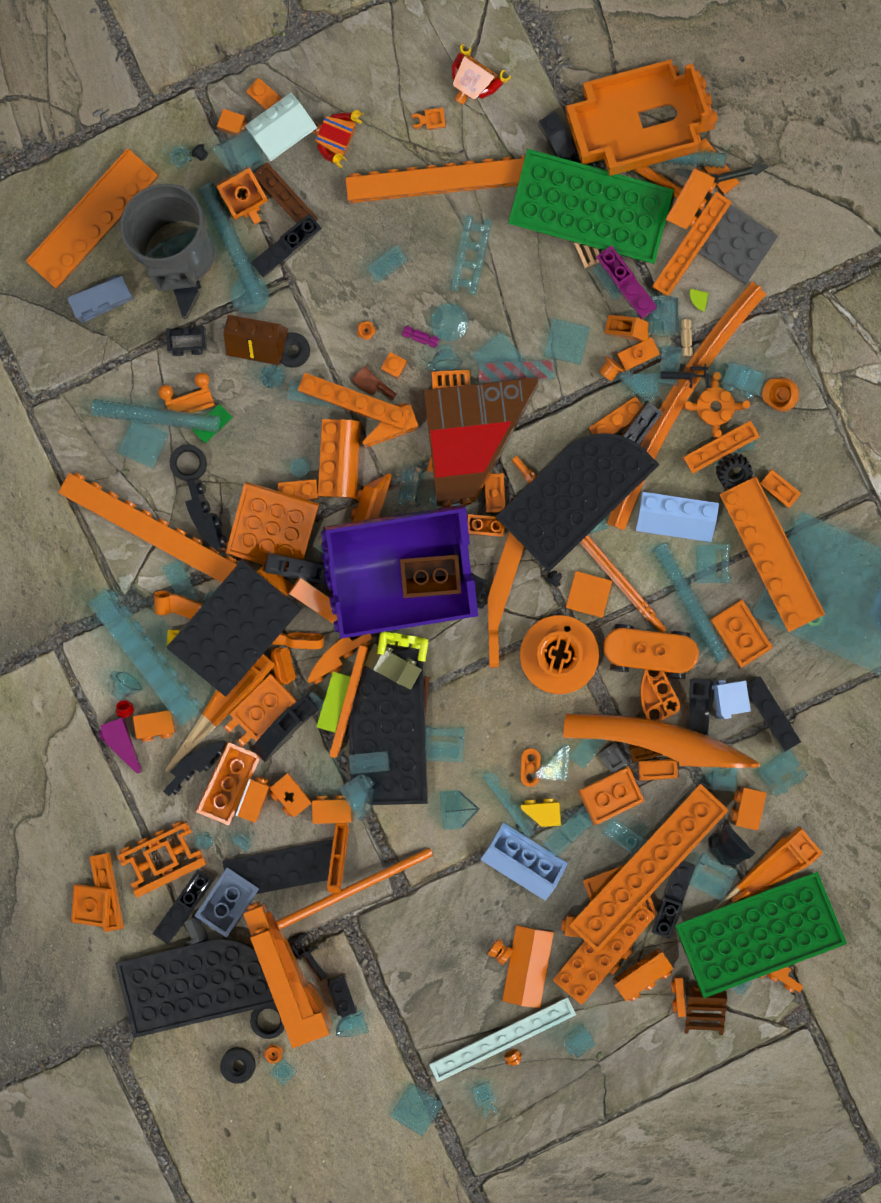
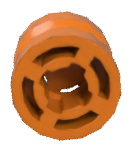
M497 939L487 952V955L491 958L495 957L499 964L504 965L514 950L504 946L503 942Z

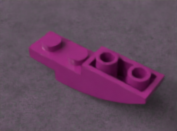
M612 245L596 256L615 287L641 319H644L658 309L657 305L636 280L633 272Z

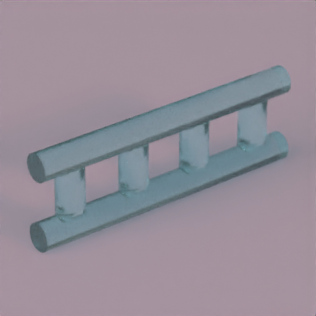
M466 215L450 290L457 292L459 286L470 288L469 294L476 296L492 220L485 219L484 225L472 223L473 216ZM471 230L482 232L480 244L468 241ZM467 249L478 251L476 262L464 260ZM463 267L474 269L472 281L461 279Z

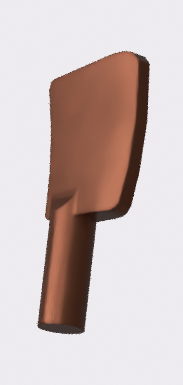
M364 366L352 379L353 383L370 395H375L380 390L392 400L397 396L367 366Z

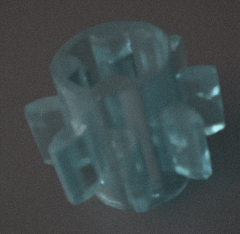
M183 145L180 148L173 146L174 151L168 153L173 158L169 163L171 165L176 163L177 169L180 166L187 168V162L192 161L187 156L191 151H185ZM180 153H182L184 158L178 161L176 156H180Z
M271 365L269 368L266 366L263 368L260 379H262L265 387L273 389L275 386H281L285 375L282 374L280 367Z

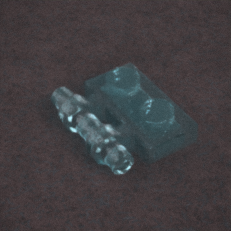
M790 749L758 769V772L768 786L774 782L777 784L778 787L772 791L776 797L782 793H787L789 788L796 783L800 784L803 782L802 779L808 776L804 769L799 773L796 772L795 768L801 764ZM790 773L792 777L783 783L780 778Z

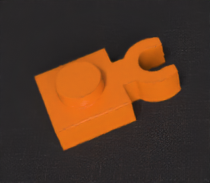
M443 108L424 110L425 116L417 113L412 115V119L420 120L419 124L413 125V129H420L423 125H426L427 130L446 128Z

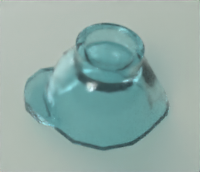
M445 344L437 347V353L434 355L433 361L428 363V368L436 371H453L459 368L463 361L452 350L451 345Z
M116 671L111 672L110 677L113 680L114 688L112 695L118 700L123 701L126 697H130L143 690L139 682L130 674Z

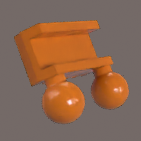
M200 372L194 378L195 384L201 390L172 400L173 389L171 386L162 385L158 389V395L165 401L171 421L215 407L208 387L210 379L206 373Z

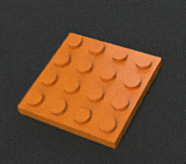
M245 481L226 553L262 565L265 564L268 552L304 559L319 503ZM286 561V563H285V568H286V570H287L288 563H289L288 561Z

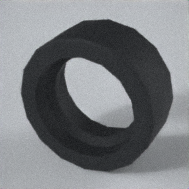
M189 444L176 448L171 454L169 461L173 474L183 481L199 479L207 467L204 453L196 446ZM184 452H192L199 458V468L193 474H184L177 467V460Z
M276 1004L254 1009L251 1014L250 1024L256 1035L264 1039H272L282 1034L285 1028L281 1017L279 1026L273 1031L261 1029L257 1021L259 1013L264 1009H273L279 1014Z

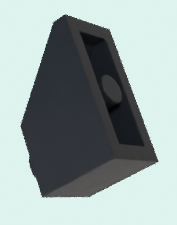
M199 280L196 282V287L173 289L183 319L189 317L200 295L198 289L201 288Z

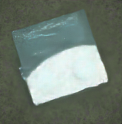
M727 362L719 384L723 385L722 389L730 392L739 390L742 391V396L753 398L754 396H759L766 373L751 369L750 366Z

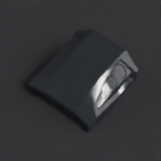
M730 825L722 827L708 838L709 852L724 866L735 867L743 860L749 859L755 854L754 850L742 840Z

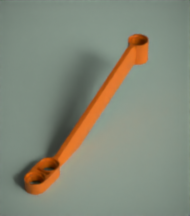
M510 532L508 533L488 595L490 668H499L498 627L524 546Z
M157 591L154 593V613L157 615L175 613L191 619L203 605L181 595L171 594L168 591ZM293 632L287 635L281 633L272 644L286 645L297 649H321L324 647V636L319 633Z

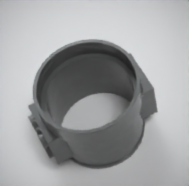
M157 184L138 192L126 205L120 221L122 239L133 257L144 266L157 290L165 291L196 287V282L211 268L215 258L216 247L213 236L207 227L205 214L194 195L186 190L184 186ZM178 221H187L199 225L193 241L178 254L159 259L146 257V249L151 237L163 226Z

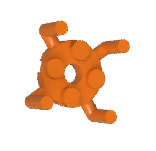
M715 372L712 375L711 388L705 390L699 396L697 403L687 401L683 406L685 411H697L698 416L706 424L712 426V437L714 439L721 437L720 425L728 422L735 410H746L750 407L749 401L735 402L729 391L719 387V379L721 378L719 372ZM714 401L719 402L721 405V409L718 412H714L710 408L711 403Z

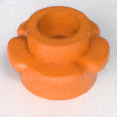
M370 321L361 322L357 326L358 336L365 340L371 339L372 335L376 332L373 323Z
M272 1044L264 1051V1057L267 1059V1062L274 1064L281 1061L283 1051L281 1047Z
M516 1048L509 1050L504 1055L507 1065L515 1066L521 1062L522 1053Z

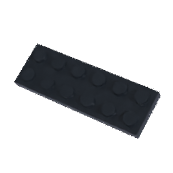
M333 840L222 861L225 871L228 867L259 888L256 894L327 881Z

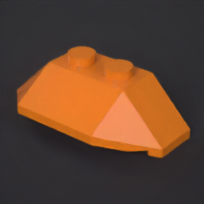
M386 474L365 485L363 490L359 489L356 498L359 504L357 508H353L351 519H354L353 522L379 518L392 474Z

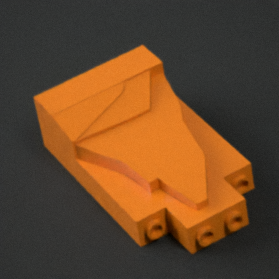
M259 902L248 905L243 915L252 935L250 939L292 1049L329 1035L333 1023L325 1002L313 984L307 982L282 930L276 928L274 923L276 919L272 912H267L264 903L259 904Z

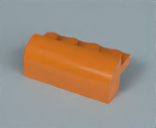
M322 419L318 496L341 499L357 498L361 422L344 419Z

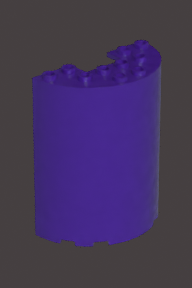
M464 505L323 527L321 531L323 564L325 565V579L328 590L331 589L332 596H329L332 613L336 615V621H334L335 632H339L340 638L478 616L475 582L471 574L468 550L470 540L467 514ZM458 555L461 594L403 598L399 567L400 559Z

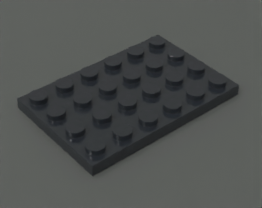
M241 559L166 648L226 697L300 612L301 608Z

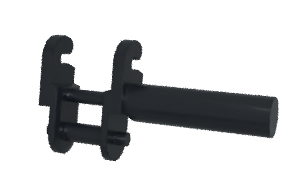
M693 363L692 367H690L692 373L661 371L660 379L689 380V388H692L694 377H704L705 388L708 389L709 373H706V370L709 367H706V364L704 366H695ZM695 370H704V375L695 374Z
M306 932L294 941V945L290 944V947L296 955V959L300 960L302 955L305 956L310 967L320 981H322L327 976L311 955V952L317 949V947L314 946L307 951L300 943V940L308 935ZM296 945H299L303 952L301 954L296 950Z

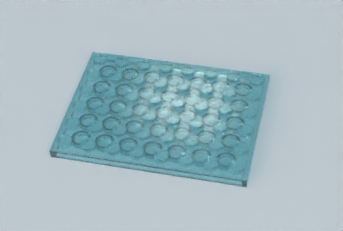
M801 512L788 541L825 615L789 633L881 676V548ZM765 587L752 615L788 632Z

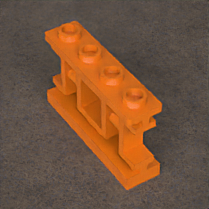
M181 820L171 825L173 829L167 832L163 829L154 833L155 838L148 840L146 837L138 841V846L132 849L130 846L119 850L121 854L117 858L120 860L121 866L131 862L139 879L131 883L136 898L208 863L201 849L192 853L184 836L192 833L188 822L183 824ZM181 829L184 830L183 833L178 835L181 841L180 845L172 848L169 840L161 843L160 839ZM149 846L150 849L143 852L147 861L138 865L134 856L126 859L125 856ZM166 846L173 863L157 870L149 853ZM185 851L189 859L197 857V860L174 871L173 867L180 864L176 857L177 854ZM151 868L154 876L162 873V877L139 887V884L145 881L142 871Z

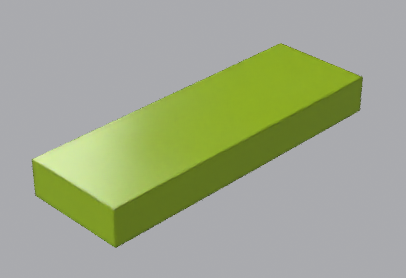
M336 672L332 673L317 728L335 733L351 677Z

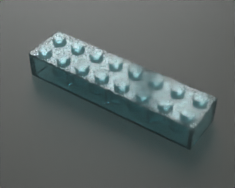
M105 589L87 604L181 726H185L203 712L201 709L203 707L202 703L197 697L193 698L190 695L191 689L185 682H180L178 679L179 673L174 667L167 665L168 659L162 652H157L154 648L156 643L150 636L146 637L143 631L145 629L140 622H134L131 618L133 613L127 606L121 605L119 601L122 599L117 592Z

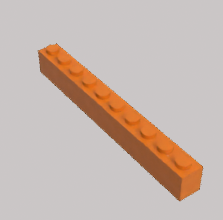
M525 155L520 156V159L504 157L501 158V161L485 159L482 160V163L466 161L463 162V165L457 166L456 163L444 164V167L438 168L436 165L425 166V169L420 170L417 167H410L406 171L401 172L398 169H391L387 173L382 174L379 171L369 172L368 175L361 176L360 173L350 174L349 177H345L348 203L517 186Z
M77 472L74 475L71 473L67 475L58 492L221 583L237 565L235 564L237 560L228 555L225 558L218 555L219 551H216L212 546H209V548L202 546L203 541L194 536L192 539H189L185 536L186 532L177 527L175 530L169 528L168 525L170 523L161 518L158 521L151 518L153 514L144 509L141 512L135 509L136 505L128 500H125V502L118 500L119 495L110 490L108 493L102 491L101 488L103 486L93 481L91 484L84 481L86 477Z

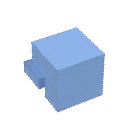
M726 680L712 681L717 711L716 716L718 719L732 718L731 714L751 711L746 681L726 683Z

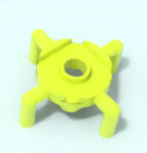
M386 631L380 633L377 654L385 655L386 645H396V642H398V646L409 647L411 644V648L419 649L418 661H426L429 643L427 638Z

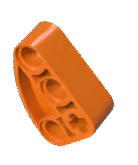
M644 669L639 695L645 718L650 719L649 712L652 709H656L659 712L658 718L655 719L656 721H662L676 714L680 709V702L665 673L658 671L657 676L651 677L648 670ZM660 683H664L667 686V691L664 694H660L657 691V686ZM668 701L675 702L676 706H673L675 708L673 711L666 708Z

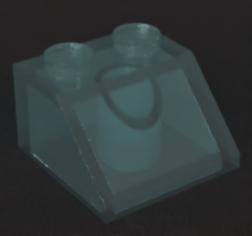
M364 774L357 776L339 788L359 821L369 816L374 793L372 788L374 783L369 776L365 777Z

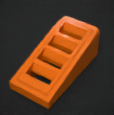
M470 370L431 372L433 389L471 385ZM453 375H457V386L453 384ZM461 375H464L465 385H461ZM438 376L442 377V386H438ZM445 376H449L450 386H446Z

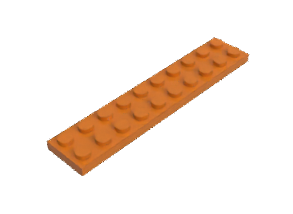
M700 784L569 926L598 953L729 810Z

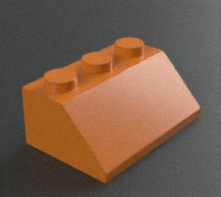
M695 167L666 220L684 229H687L688 226L693 227L698 218L695 216L697 210H702L707 202L704 199L707 192L712 193L717 184L714 182L715 177Z
M657 948L614 978L612 982L625 1001L630 1000L632 1002L640 996L639 993L644 989L648 991L656 985L655 981L660 978L663 980L672 974L671 970L674 968L660 948Z

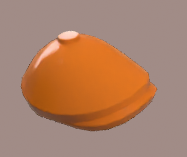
M771 378L764 385L762 398L774 410L785 412L791 410L796 405L799 398V390L797 385L788 378Z

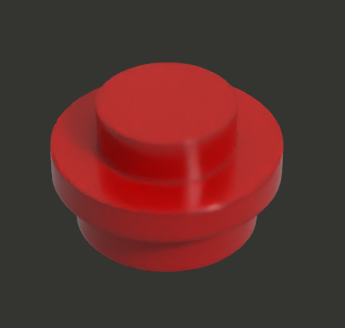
M122 700L116 704L115 712L118 717L125 718L129 717L135 708L130 701Z

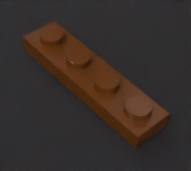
M267 162L254 173L257 181L296 224L309 213L316 221L318 220L315 214Z

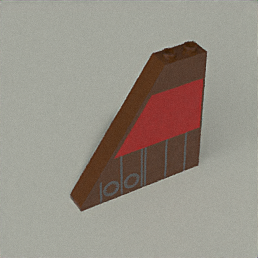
M538 377L424 390L437 506L445 508L459 503L466 506L476 501L536 392L539 382Z

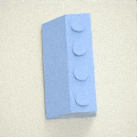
M642 492L636 531L712 542L719 503Z
M504 822L480 859L545 901L557 886L568 864Z

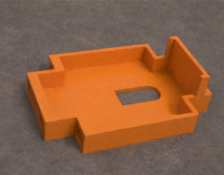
M670 59L583 83L585 101L566 106V116L581 164L604 159L609 176L697 153L701 144L699 133L715 129V123L718 121L716 111H712L711 95L706 93L705 90L706 80L704 76L701 77L699 70L694 69L693 63L685 65L684 74L679 75L677 66H673ZM667 105L672 106L677 111V116L674 120L647 128L642 127L638 115L640 112Z

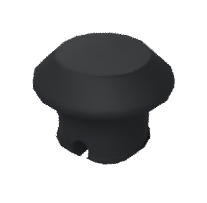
M199 144L192 150V157H197L200 161L205 160L208 156V152L204 149V144Z
M554 570L549 577L545 578L548 583L558 587L561 586L559 582L562 574L556 575L557 571Z

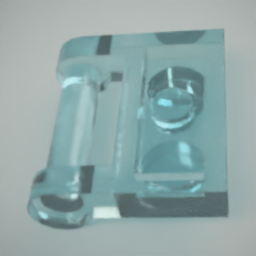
M696 545V584L731 583V577H729V551H731V545ZM716 551H721L722 577H716Z
M426 726L427 761L463 762L464 727L441 729ZM431 736L458 737V743L431 742Z
M703 853L693 872L689 885L723 902L738 870L730 869L708 858L709 855ZM704 865L727 875L726 881L702 870Z

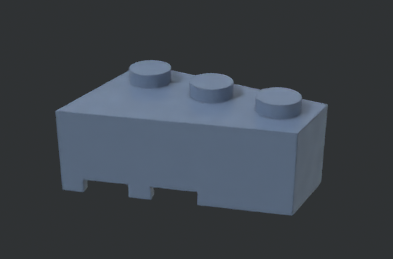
M116 275L109 278L105 283L96 284L90 289L67 297L76 318L81 323H84L133 300V296L125 279L122 276L118 277Z

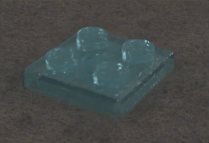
M133 418L117 453L153 469L169 434Z
M410 1083L390 1114V1117L423 1137L443 1103L413 1083Z

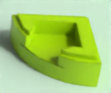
M690 289L689 297L691 302L699 311L705 312L709 293Z

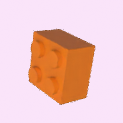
M739 786V790H735L733 798L736 801L735 808H731L729 819L732 820L731 823L735 826L759 831L767 793Z

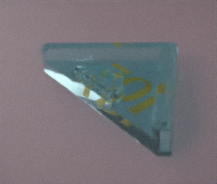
M564 744L532 774V778L567 780L570 745Z

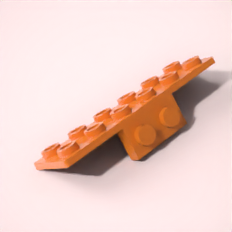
M641 905L598 953L584 941L553 981L579 1004L583 1005L604 978L610 974L615 975L621 967L619 963L623 959L626 961L633 953L631 950L633 948L632 944L655 918V915L644 905Z

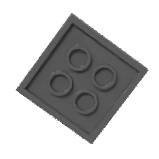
M730 205L698 253L746 285L778 236Z

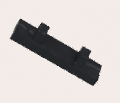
M272 552L267 553L263 568L264 572L296 579L300 577L305 581L327 585L324 572L325 565L323 563ZM286 561L289 562V563H288L287 570H286V568H285V563H286Z

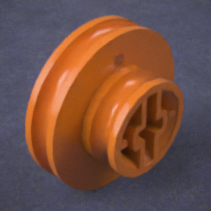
M555 615L538 621L528 630L521 644L520 661L526 677L537 688L552 694H567L582 688L592 678L598 666L599 648L595 636L584 623L569 616ZM565 626L570 627L569 632L564 631ZM563 640L566 641L563 653L568 654L567 659H561L559 669L553 667L556 657L552 656L551 652L552 650L557 651L560 641ZM557 641L556 646H551L548 651V658L551 659L549 664L545 657L547 647L552 642ZM570 644L574 651L573 661L568 667L563 668V664H567L571 659V651L568 650Z

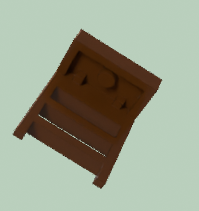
M687 982L685 1034H689V1030L719 1031V1035H723L727 1002L726 990L703 999L697 982ZM691 1010H699V1011H721V1014H720V1013H696V1012H691ZM690 1020L720 1021V1023L690 1022Z

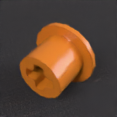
M607 355L605 356L607 361L599 370L610 381L620 371L625 372L621 365Z

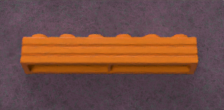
M336 823L327 882L328 893H341L349 835L348 823Z

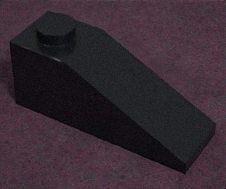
M556 111L539 120L538 127L555 156L581 163L579 155Z

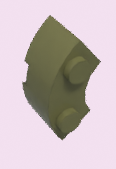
M374 644L364 664L411 690L422 670L416 666L417 662L409 657L404 659L392 653L393 649L387 645L385 655L377 654L378 645Z

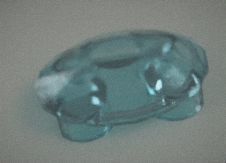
M448 303L441 305L434 311L430 323L432 331L440 340L450 342L458 340L465 334L469 321L463 308L456 304Z

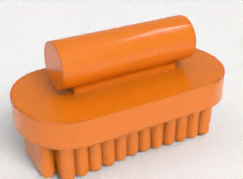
M278 647L272 650L270 658L275 664L273 667L275 678L282 685H285L295 680L296 675L290 657V650Z

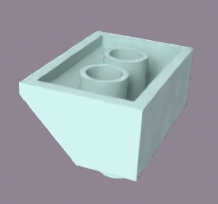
M289 93L245 125L255 143L270 161L317 128L292 93Z

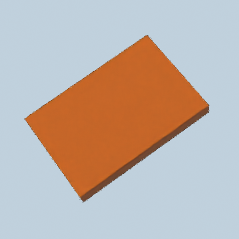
M742 599L710 619V622L740 668L773 648Z
M629 766L578 790L594 826L645 801Z

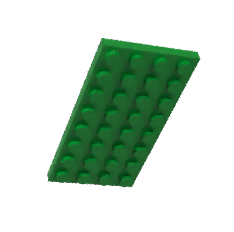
M526 149L507 224L603 251L612 245L621 256L655 264L674 189L620 174L609 176L606 170Z
M818 872L675 925L676 932L703 999L847 944Z

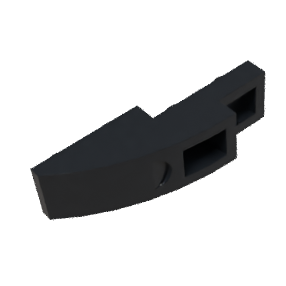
M309 213L284 233L277 242L255 258L251 264L264 278L297 253L322 228Z
M188 480L187 483L192 499L185 501L195 527L207 543L216 551L226 552L227 540L222 534V521L217 514H209L211 508L209 502L205 499L204 493H206L204 484L201 480Z
M304 694L291 708L288 707L267 728L252 749L266 762L319 709Z
M225 741L213 743L184 758L170 771L175 778L163 792L167 796H171L172 793L176 795L183 788L180 784L185 779L189 781L195 774L194 769L200 773L203 770L207 772L214 764L212 760L216 755L218 757L222 755L224 746L227 743Z
M682 861L670 874L655 918L652 933L670 939L695 870V864Z
M197 870L152 934L168 945L214 880Z

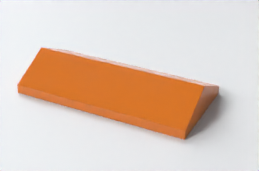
M227 742L195 812L229 826L242 799L248 780L252 777L260 757L248 749Z
M516 925L512 944L514 951L510 956L502 1001L520 1006L540 1008L554 932Z

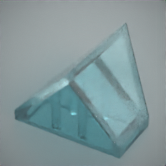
M459 790L440 792L443 830L462 829L480 809Z

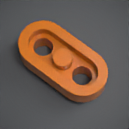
M533 748L524 750L521 755L520 779L528 787L535 786L540 779L541 757L539 752ZM529 754L534 755L533 761L527 760ZM529 773L533 774L534 778L530 781L526 779V776Z

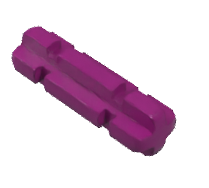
M409 326L404 327L403 337H411V340L425 345L427 343L433 348L437 347L439 343L438 337L433 335L430 337V334L417 329L414 331Z

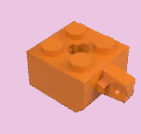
M246 166L215 184L234 220L244 215L245 218L250 216L254 224L261 221L257 211L260 210L259 206L268 200L250 167ZM239 189L246 190L244 192V197H241L240 195L237 197Z

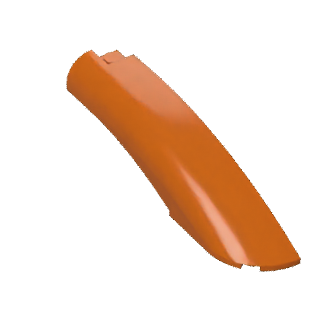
M565 715L563 738L604 739L624 742L663 754L678 761L679 766L760 767V762L719 740L681 726L623 715Z

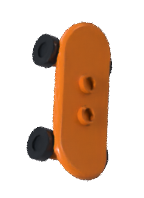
M615 624L614 630L607 635L604 641L605 656L613 663L610 664V671L628 673L629 668L667 672V678L683 680L686 677L685 672L690 671L696 665L699 658L697 644L690 638V633L671 631V634L636 630L631 625Z

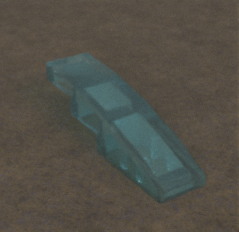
M584 804L543 843L555 857H558L593 824Z

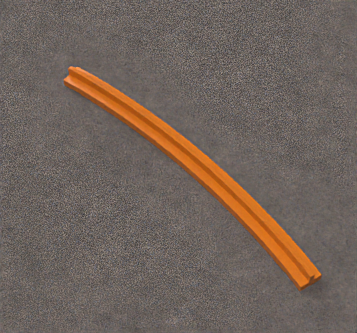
M752 281L715 325L683 372L692 373L690 367H692L693 363L695 366H704L706 364V367H709L737 328L766 296L761 286H757ZM695 370V374L704 375V370ZM702 377L693 378L692 388H689V380L677 379L659 409L663 413L640 444L654 459L684 404ZM644 481L610 513L607 521L608 525L625 530Z

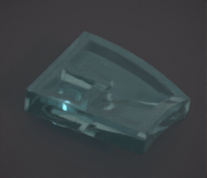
M246 128L212 147L230 175L246 166L250 167L253 171L267 161Z

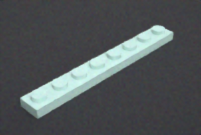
M568 997L430 1063L429 1066L437 1082L442 1081L575 1016L576 1013Z

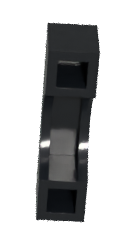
M757 676L747 682L748 697L763 717L781 751L786 752L799 744L801 740L762 678Z
M690 679L689 729L709 736L711 679Z

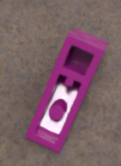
M120 718L100 725L99 735L101 740L105 741L137 774L143 772L125 719Z

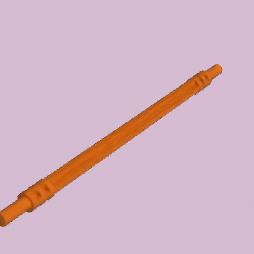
M518 456L511 460L522 472L523 478L529 484L537 477L533 470H529ZM587 535L580 542L581 545L647 621L650 620L659 632L664 633L667 628L655 616L654 610L590 536Z

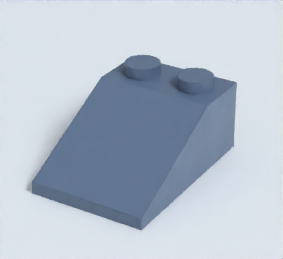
M227 867L195 914V917L227 938L259 888Z

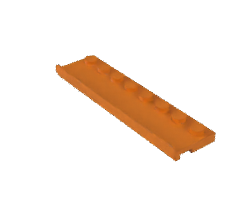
M127 148L30 255L26 262L54 288L58 289L117 224L128 202L138 192L150 187L159 176Z
M755 476L721 493L720 497L788 633L825 615L757 477Z

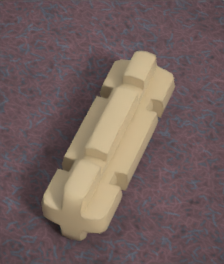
M691 319L681 320V346H683L681 350L684 357L692 356Z

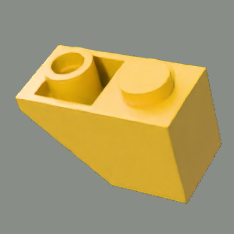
M555 798L543 799L542 803H536V800H524V804H520V808L541 827L561 826L559 801L555 802Z

